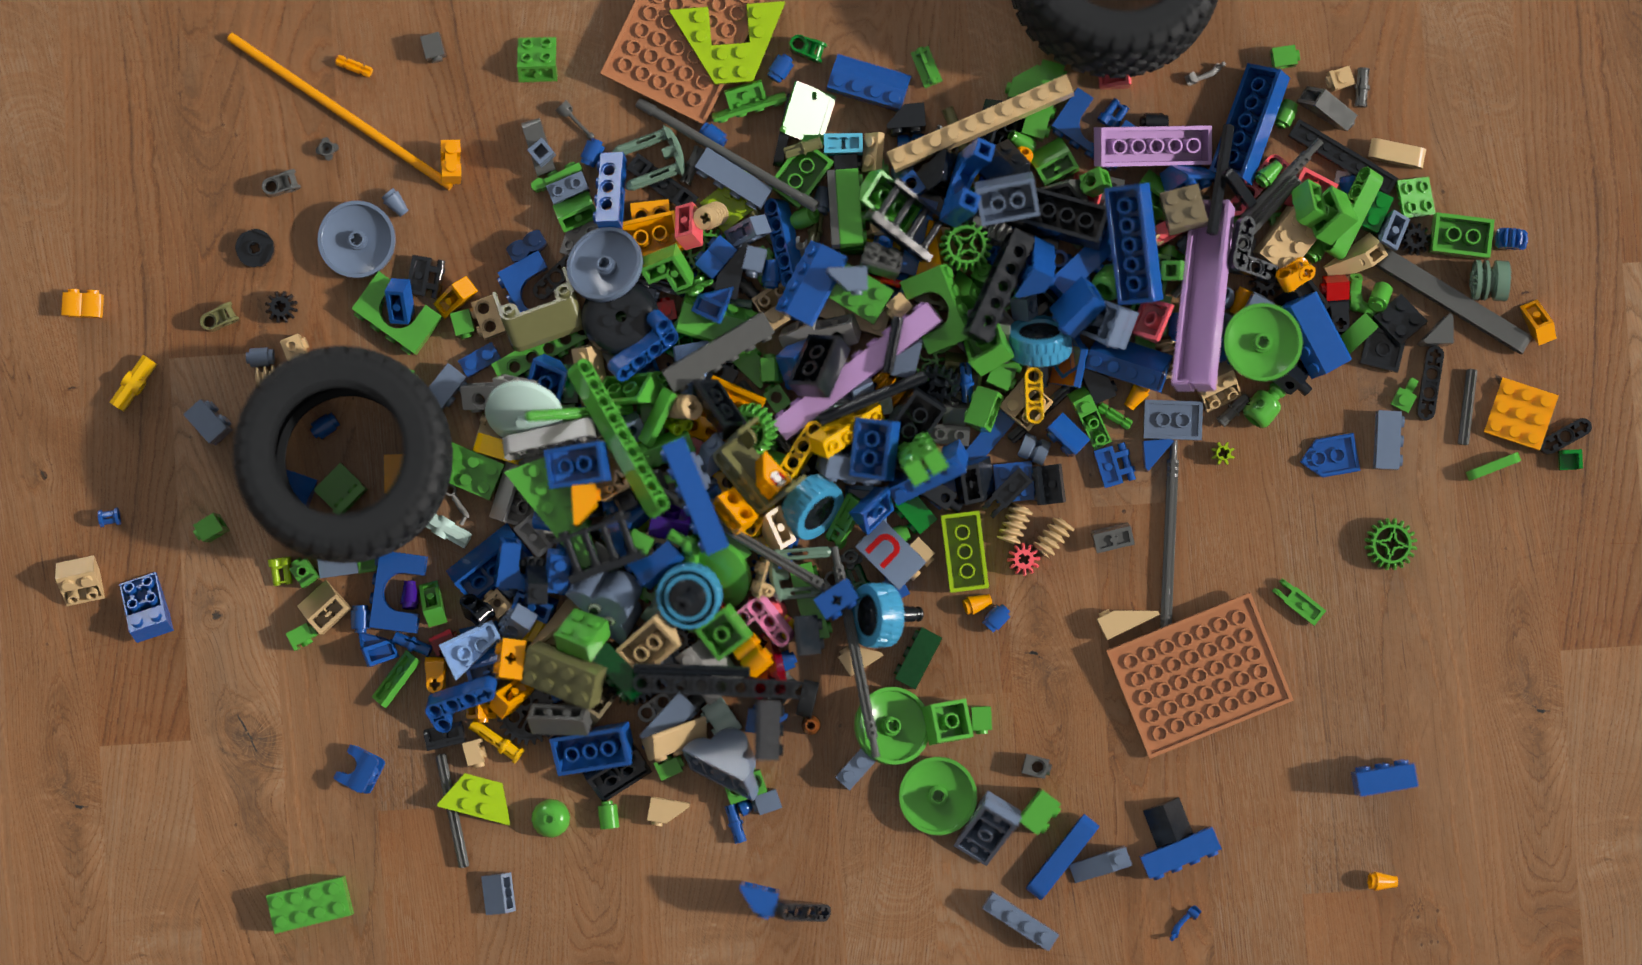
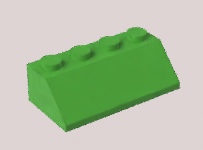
M685 293L679 311L676 331L710 342L758 314V312L744 309L734 304H728L722 321L719 324L691 311L698 294L688 296Z

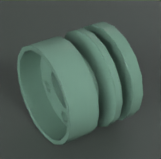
M1475 259L1469 278L1471 298L1478 300L1481 296V299L1486 301L1490 292L1493 301H1507L1511 286L1510 262L1495 260L1491 269L1489 260H1484L1482 264L1480 259Z

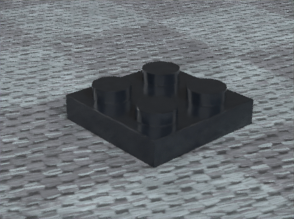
M1402 294L1390 302L1384 311L1378 312L1372 318L1398 347L1428 322Z
M1378 328L1365 339L1359 364L1398 373L1406 341L1398 347L1381 328Z

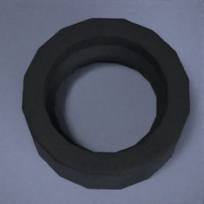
M805 679L804 683L808 686L809 691L806 697L799 699L796 715L811 718L819 683ZM802 686V690H801L800 696L803 695V693H804V687H803V686Z

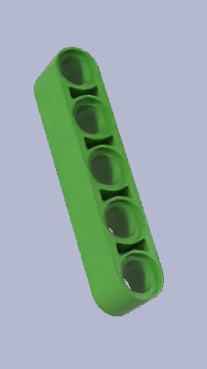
M1363 167L1359 171L1347 195L1358 222L1332 245L1324 242L1323 251L1338 260L1343 259L1347 255L1383 183V177L1369 167Z

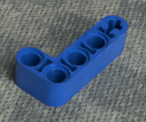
M653 310L647 316V323L652 330L640 341L624 349L608 362V370L619 381H626L678 341L679 336L672 322L660 310Z
M483 676L432 693L428 696L425 713L437 731L442 733L448 732L452 727L455 712L494 699L497 681L492 676Z

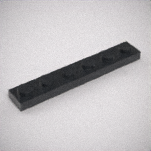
M1298 119L1288 136L1307 148L1319 138L1323 144L1315 153L1350 174L1355 175V177H1357L1363 167H1369L1383 177V183L1379 191L1387 195L1390 194L1399 179Z

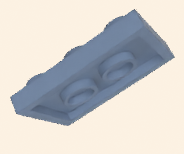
M1144 400L1143 439L1202 440L1203 402Z

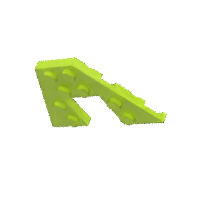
M785 1L746 4L749 43L712 45L708 7L672 9L669 12L701 61L714 85L754 81Z

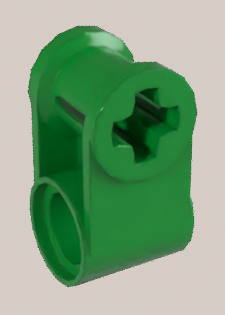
M797 34L791 38L789 48L796 55L816 63H821V56L824 48H827V44ZM800 40L804 46L801 49H796L793 46V42Z

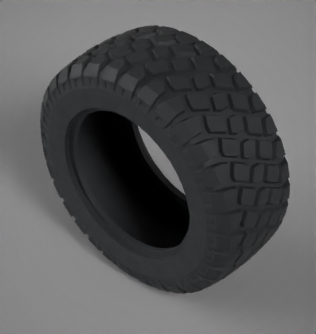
M1011 0L1013 9L1018 10L1016 16L1021 26H1027L1025 32L1033 42H1039L1038 47L1047 55L1053 54L1054 60L1064 66L1067 63L1070 64L1072 70L1083 74L1085 71H1089L1091 76L1103 78L1106 74L1110 78H1124L1126 75L1130 77L1144 75L1145 71L1151 73L1162 68L1164 64H1170L1187 51L1201 35L1218 3V0H1160L1142 9L1117 11L1097 6L1087 0Z
M331 346L313 349L296 355L274 368L271 373H268L247 399L248 402L241 411L234 435L233 460L235 477L242 498L253 517L268 534L289 549L312 559L333 563H356L373 560L392 553L413 540L430 523L440 508L452 473L453 447L450 429L445 414L429 387L412 370L397 360L380 352L355 346ZM338 397H361L381 404L393 414L399 425L403 440L402 464L394 484L376 503L354 513L334 515L321 513L306 507L290 485L285 461L289 438L299 420L318 404Z

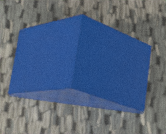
M1172 439L1142 442L1144 470L1149 471L1174 442Z

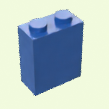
M1081 276L1049 309L1053 314L1052 319L1059 325L1058 329L1060 332L1075 338L1107 305L1095 285Z

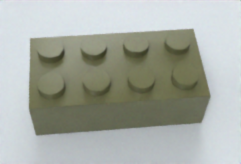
M538 641L527 648L521 683L589 710L600 703L607 667L561 652L556 647Z

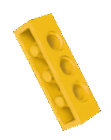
M875 403L827 423L809 435L808 438L812 452L828 459L852 443L856 417L885 420L881 404Z

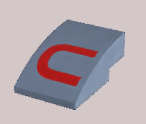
M884 520L868 536L865 535L855 545L898 590L926 563Z

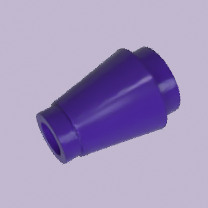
M404 581L400 601L402 609H418V604L420 603L416 581Z

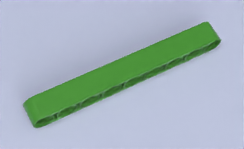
M580 359L569 368L568 376L644 511L649 517L656 518L669 508V499L594 367L587 359Z

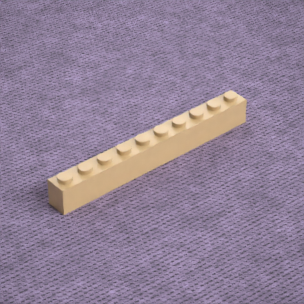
M1063 75L887 152V155L895 173H898L935 157V154L944 148L951 150L1074 96V91L1067 75Z

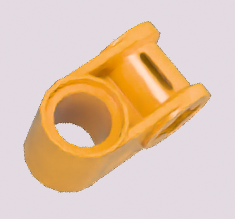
M1298 257L1285 267L1279 269L1275 276L1283 291L1289 293L1311 280L1315 276L1316 270L1313 265L1308 263L1305 257Z
M445 657L425 658L426 687L431 693L446 689L447 663ZM436 680L438 683L441 684L437 687V690L436 688L432 687V684H434Z

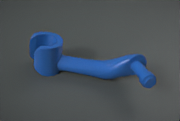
M1193 905L1174 925L1170 941H1174L1178 937L1182 925L1190 917L1194 920L1199 917L1201 910L1197 906Z

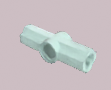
M437 514L426 526L432 533L445 540L448 539L464 549L473 535L462 527L455 525V522Z

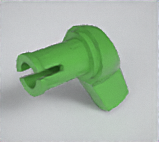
M1353 273L1349 278V309L1352 312L1366 313L1372 319L1377 311L1372 310L1368 303L1363 301V277L1361 274Z
M672 529L666 540L682 547L686 563H699L700 552L697 540L693 536L686 537Z

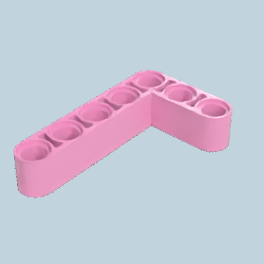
M761 595L760 599L753 598L737 611L740 617L741 613L747 615L748 621L743 620L747 626L756 620L777 646L787 645L794 637L793 629L766 596ZM756 601L762 604V609L756 607ZM768 617H772L774 619V625L768 622ZM780 632L786 634L787 640H783L780 637Z

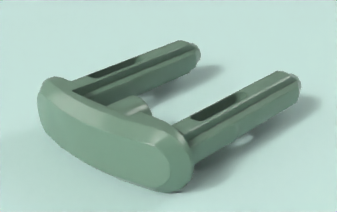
M663 125L661 130L618 145L612 150V152H623L624 155L666 140L670 146L661 149L664 159L674 157L676 160L674 164L629 180L625 184L626 190L635 191L678 174L684 175L686 169L681 145L669 127Z
M828 546L773 550L789 560L828 558L832 556L831 549ZM797 552H807V553H808L807 555H798V556H788V555H787V553H797ZM769 560V583L775 590L773 597L777 602L781 603L782 600L816 598L823 593L814 586L781 588L779 581L789 580V572L785 569H778V565ZM796 591H810V592H811L810 594H799V595H791V594H790V592H796Z

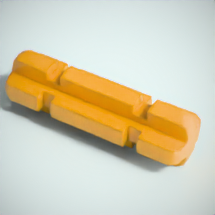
M338 55L335 64L342 68L344 66L345 69L358 74L362 73L365 77L369 78L373 72L371 67L363 66L362 63L349 58L346 59L342 55Z

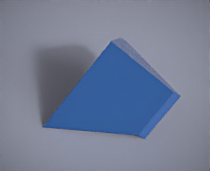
M734 287L699 293L691 311L720 324Z
M358 633L361 651L367 667H373L399 657L395 644L392 643L393 639L368 633Z

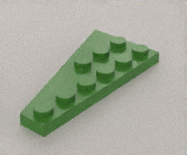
M545 457L504 472L556 538L559 537L558 534L569 530L572 533L587 527L585 521L580 527L574 526L572 486L549 489ZM582 536L570 538L580 567L590 566L591 561Z

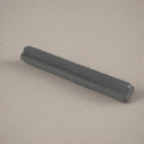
M1475 369L1466 370L1458 444L1468 445L1470 439L1477 370Z

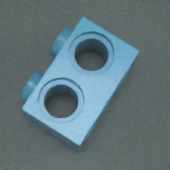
M824 133V155L857 154V156H863V133Z

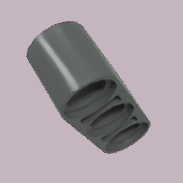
M540 118L521 123L528 148L540 138H543L548 144ZM531 156L537 176L556 170L553 159L541 168Z

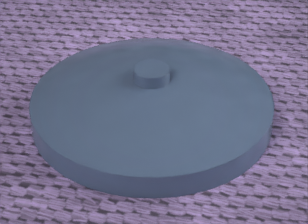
M348 201L334 207L324 217L319 227L318 248L323 260L332 270L345 277L366 278L376 274L388 264L395 250L396 235L391 220L380 208L365 201Z
M615 227L595 229L580 238L572 248L567 260L568 279L572 287L588 300L607 302L617 299L626 294L637 282L643 266L642 251L636 240L622 229Z

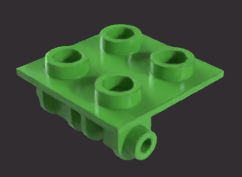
M1429 177L1397 180L1395 188L1399 196L1397 200L1400 199L1398 205H1401L1400 211L1402 215L1411 219L1413 217L1435 214Z

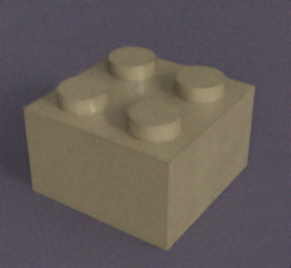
M1198 184L1160 193L1159 200L1169 236L1207 226L1208 218Z

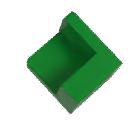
M1582 449L1558 451L1559 471L1583 469Z

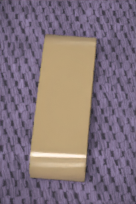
M1372 138L1368 158L1409 168L1423 169L1426 149Z

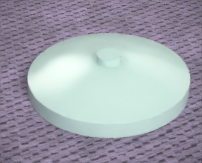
M510 381L497 386L490 393L485 406L487 422L502 438L563 422V420L533 422L525 420V412L562 409L560 402L554 394L546 388L528 381Z

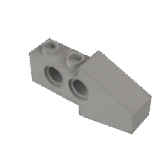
M852 313L823 320L817 319L813 327L800 322L792 323L782 328L779 341L784 349L788 345L807 339L808 334L840 336L848 346H852L859 342L862 332L855 314Z
M502 374L493 378V382L468 383L460 387L463 410H471L472 413L483 411L490 393L503 383L528 381L537 384V381Z

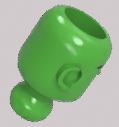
M1113 262L1112 264L1104 265L1092 281L1101 297L1107 301H1113L1117 298Z
M1272 382L1268 392L1258 390L1252 398H1249L1243 410L1244 416L1259 428L1268 427L1279 414L1281 404L1278 400L1283 398L1286 392Z

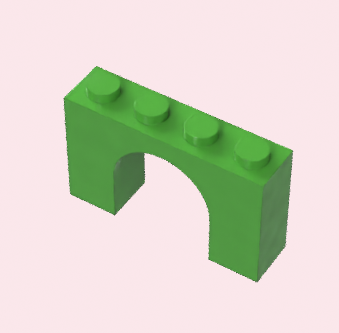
M947 263L900 282L907 300L914 299L928 292H935L941 295L948 304L949 316L945 325L938 330L921 336L928 355L969 339V337L962 334L968 320V310L961 300L960 289L955 285L953 271Z
M378 271L351 308L355 311L354 316L361 321L367 319L371 322V328L378 333L380 330L387 334L385 338L393 344L396 341L403 346L400 349L411 355L413 352L417 355L443 317L425 305L409 326L404 328L388 326L382 316V306L386 300L385 289L391 279Z

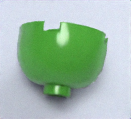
M547 799L535 806L531 821L533 828L538 834L553 838L560 836L567 830L571 816L563 802L557 799Z

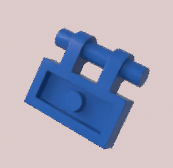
M1125 442L1118 444L1120 452L1115 453L1113 446L1093 451L1104 489L1124 483L1121 475L1127 474L1128 481L1136 479L1134 474L1136 470L1131 464L1129 457L1131 454ZM1117 458H1122L1124 469H1119Z

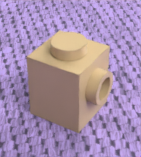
M899 292L885 306L887 309L885 312L893 320V316L902 317L913 308V305Z

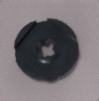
M251 229L238 237L235 249L239 260L248 267L258 268L266 266L272 260L275 253V243L265 231ZM256 243H258L260 251H256L255 254H253V250L250 247L251 245L255 246Z

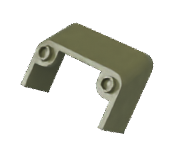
M562 267L567 283L561 284L555 289L556 300L529 310L519 312L518 307L512 303L501 305L496 291L492 292L513 350L518 352L525 351L583 329L581 322L582 311L574 288L568 279L566 267Z
M755 417L713 453V460L754 511L763 514L807 477L804 474L794 482L788 475L792 481L770 500L761 494L760 490L756 487L755 461L760 455L752 447L756 444L757 438L755 432L750 428L759 420L758 417Z

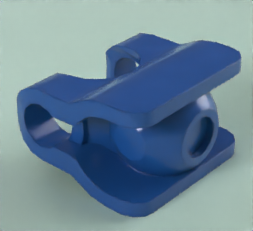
M350 744L347 752L355 758L356 769L350 774L336 771L333 778L358 793L369 794L372 792L385 766V760L359 746Z

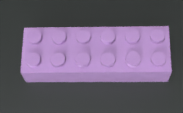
M1212 126L1094 127V166L1211 165Z

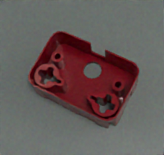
M766 633L758 635L761 639L760 644L762 648L765 646L772 654L773 664L757 678L750 676L744 679L787 681L780 646L774 644ZM757 683L754 690L757 694H762L765 691V686L762 683ZM780 683L774 687L776 694L785 691V687ZM753 697V698L763 699L764 697Z

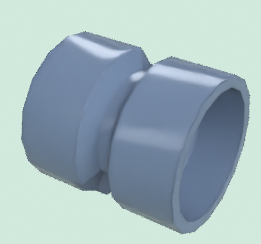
M1026 432L1017 456L1024 459L1032 458V462L1042 466L1052 442L1044 439L1037 440L1036 436Z

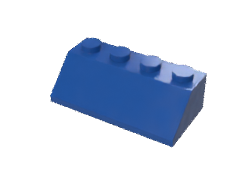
M838 54L828 81L827 91L898 112L903 106L911 75Z
M810 241L805 248L800 262L796 265V269L788 281L782 296L779 298L775 310L794 321L813 327L836 283L826 274L825 269L844 267L849 258L823 244Z
M1317 291L1286 302L1281 307L1295 318L1301 329L1303 345L1300 359L1311 379L1325 375L1352 359Z
M1095 340L1090 348L1085 368L1161 393L1173 356L1132 342H1128L1126 350Z
M507 523L446 570L453 583L464 595L474 594L479 599H483L488 591L497 588L494 584V574L499 538H519ZM519 538L522 544L519 560L525 557H534Z
M629 721L590 727L588 736L553 735L549 739L558 776L632 764L633 738Z

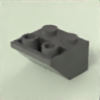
M867 241L859 267L867 266L868 273L896 281L900 273L904 252L897 248L882 246L877 242Z

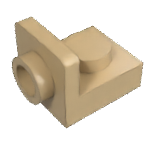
M1350 66L1334 71L1331 70L1326 74L1327 77H1325L1328 88L1332 89V92L1356 84Z

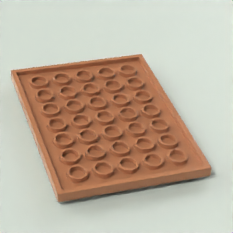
M635 0L600 75L704 125L724 84L714 85L669 11L672 9L708 7L711 44L744 43L749 34L746 4L764 3L765 0Z
M1251 592L1106 650L1149 759L1294 701Z

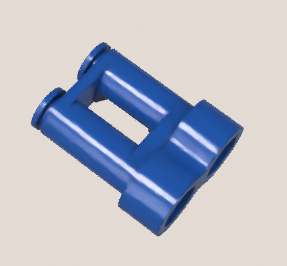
M1113 98L1106 110L1100 113L1097 120L1107 127H1120L1119 123L1128 112L1129 107L1121 105L1119 100ZM1116 107H1119L1120 110L1114 117L1112 113L1114 112Z

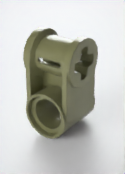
M232 302L224 303L216 309L203 314L200 318L201 326L208 332H214L237 322L239 317L235 315L231 307ZM208 318H214L215 320L212 327H206L205 325Z

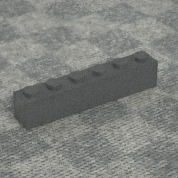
M759 312L661 370L672 391L680 393L688 388L687 384L695 379H704V374L711 371L714 373L722 368L721 364L728 361L731 363L738 359V354L745 351V353L752 351L756 348V343L760 341L762 343L767 342L773 338L771 335L775 331L765 314Z

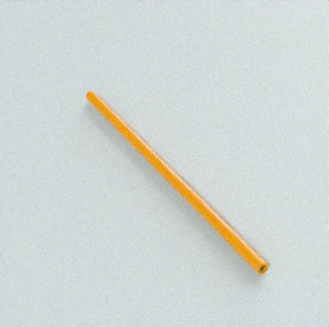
M230 33L227 41L448 191L452 188L453 184H441V174L234 33Z

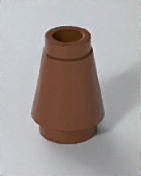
M812 715L811 718L805 717L802 720L801 727L806 734L813 735L820 730L821 723L816 716ZM809 722H813L815 724V727L813 729H809L807 727V724Z

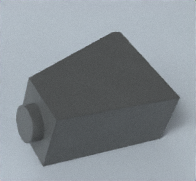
M1307 86L1297 100V103L1338 130L1348 131L1353 127L1358 116L1326 89Z

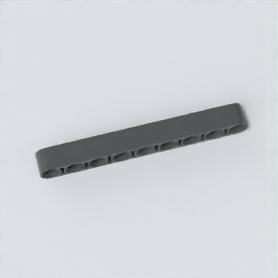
M1385 248L1388 256L1375 265L1377 268L1519 354L1524 353L1532 339L1531 335L1392 250Z

